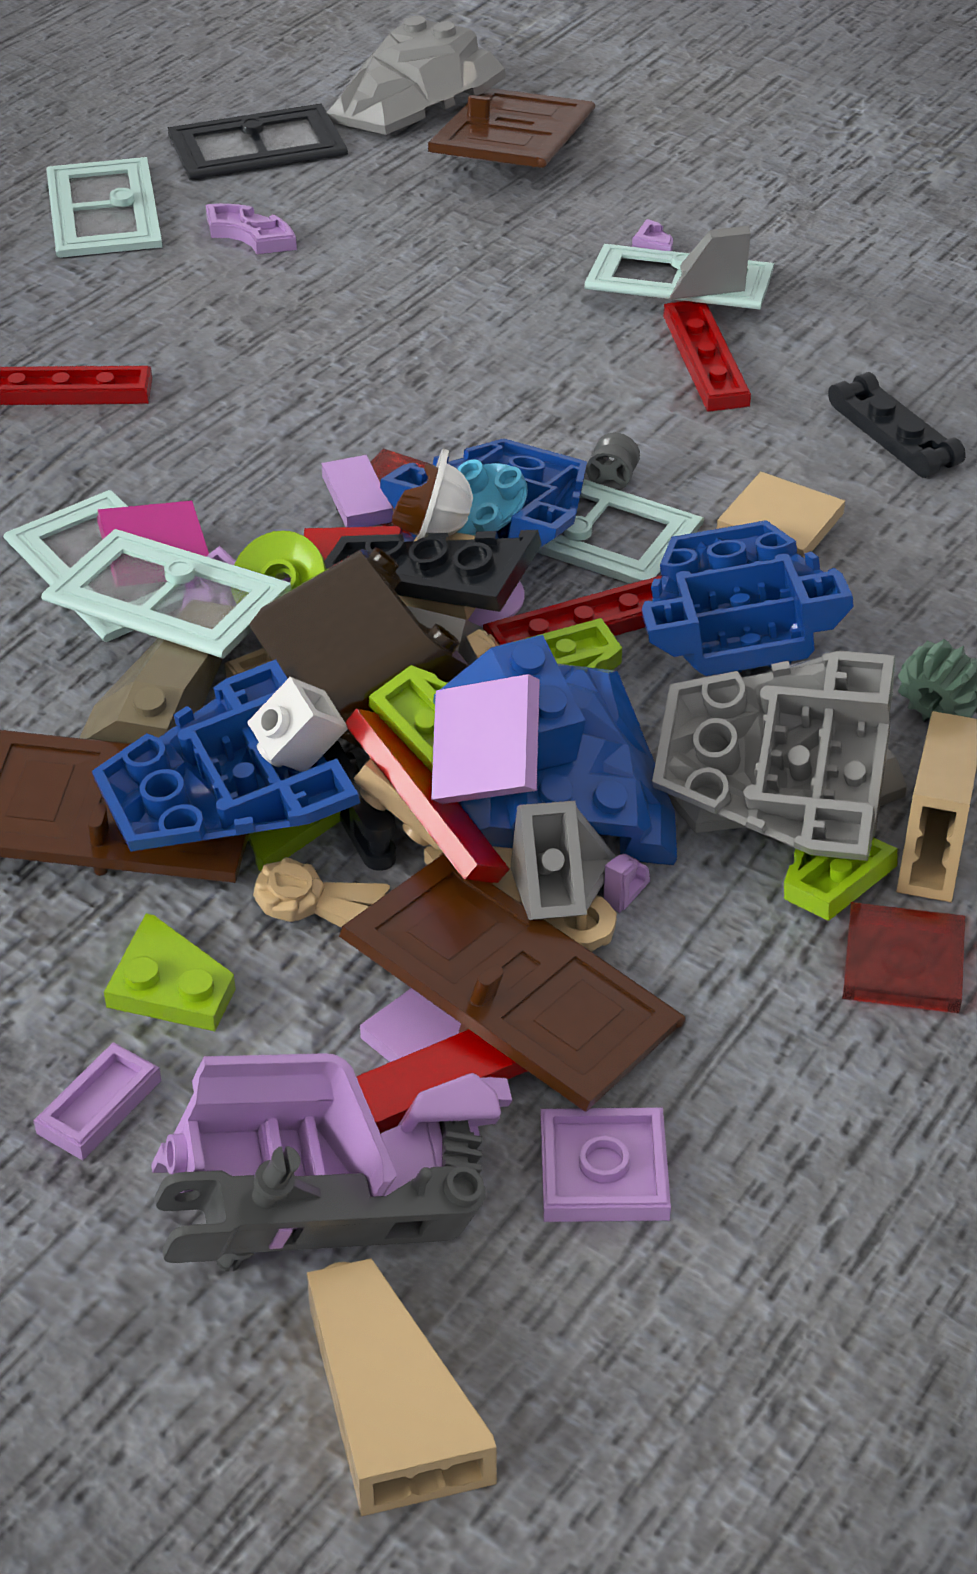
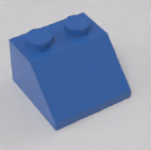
M543 635L491 647L440 689L527 674L540 679L537 771L577 760L586 720ZM436 693L434 694V698H433L434 704H435V696H436Z

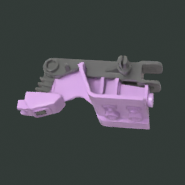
M318 1053L204 1056L192 1080L194 1093L174 1134H169L166 1143H161L151 1167L152 1173L168 1172L171 1174L163 1179L155 1195L156 1208L162 1211L201 1210L205 1214L206 1224L185 1225L174 1229L163 1246L164 1260L169 1263L216 1261L221 1269L229 1271L232 1266L233 1271L240 1268L244 1259L250 1258L255 1252L441 1242L457 1238L478 1212L486 1198L484 1182L480 1176L482 1165L477 1164L482 1157V1150H477L482 1143V1136H480L478 1126L496 1124L500 1119V1107H507L512 1102L507 1078H480L478 1075L470 1073L424 1090L417 1095L399 1125L380 1134L352 1066L345 1059L337 1055Z

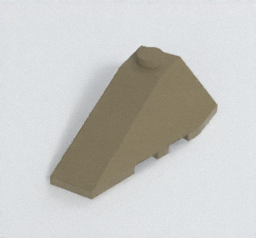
M191 602L177 618L213 629L233 608ZM157 638L94 705L79 738L130 744L146 733L159 738L176 726L173 716L175 713L188 706L194 714L203 707L223 659Z

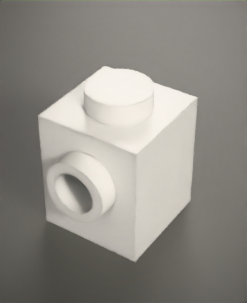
M289 677L247 722L259 741L257 749L265 760L276 767L284 765L301 772L309 770L348 729L325 690Z

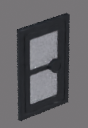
M322 103L168 127V135L189 180L348 155L347 147Z

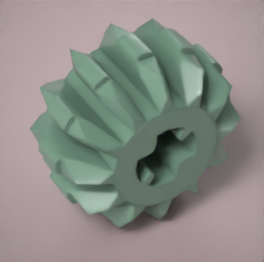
M945 639L937 644L926 641L902 665V670L898 674V678L901 681L898 692L910 700L908 709L918 710L922 714L923 722L930 719L932 711L970 718L977 713V659L969 658L965 654L964 645L958 649H953Z

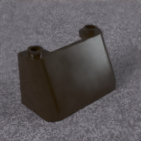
M376 547L371 553L360 549L266 604L249 624L272 661L277 660L287 678L292 677L325 690L344 722L347 721L356 708L374 712L369 707V696L410 665L431 672L441 681L448 683L469 666L456 650L460 642L454 635L438 624H435L430 629L419 623L394 590L401 581L396 573V570L399 568L398 563ZM349 729L340 737L363 749Z

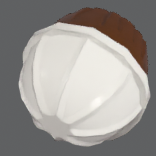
M442 449L436 466L432 464L425 465L424 471L428 476L427 482L422 486L405 490L394 509L392 523L409 533L417 535V540L427 537L428 533H448V536H451L459 531L468 521L473 494L465 476L458 469L447 464L449 450Z

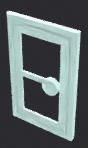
M604 244L585 281L584 289L669 299L682 274L680 265L690 253ZM622 258L670 263L674 268L678 269L672 284L613 277ZM748 260L745 291L673 300L761 310L773 273L774 263Z
M584 479L580 497L598 503L586 517L576 516L574 524L564 531L565 536H557L542 546L537 553L631 584L661 576L660 563L671 537L696 533L703 525L704 517ZM608 506L667 525L639 560L581 542L592 535V525Z

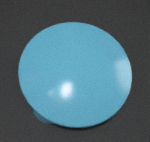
M477 459L468 460L457 468L469 482L473 494L468 521L457 533L475 536L476 532L498 531L510 523L511 517L522 509L527 498L528 489L526 480L519 468L500 463L483 465Z

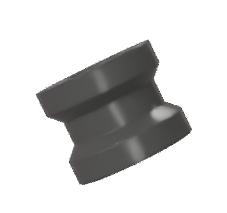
M613 432L602 436L586 465V473L589 480L617 490L625 488L640 460L638 445L625 434Z

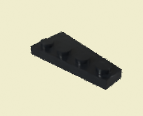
M521 530L519 538L503 539L498 538L497 531L476 532L475 538L471 540H450L448 533H428L427 537L405 542L402 534L342 536L324 562L326 569L360 549L371 553L376 547L388 554L399 565L396 573L401 581L394 589L399 596L501 612L542 544L538 530Z

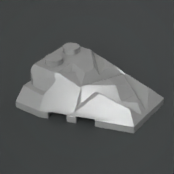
M412 16L405 19L402 25L388 34L385 40L358 70L327 111V114L333 123L387 135L426 118L424 108H430L441 102L442 108L448 109L455 106L454 96L461 92L476 96L486 92L506 77L505 68L490 51L478 49L477 36L471 29L455 26L453 22L439 23L426 20L423 16Z
M835 651L823 654V662L790 668L789 661L771 664L772 672L741 678L739 672L734 671L669 685L652 779L654 788L810 855L868 861L872 839L877 829L890 735V709L893 695L895 655Z

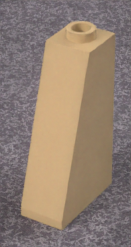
M935 711L931 713L913 792L896 890L898 893L952 903L977 769V719Z
M372 1258L352 1263L337 1262L324 1269L307 1272L310 1311L361 1517L496 1485L497 1447L493 1434Z

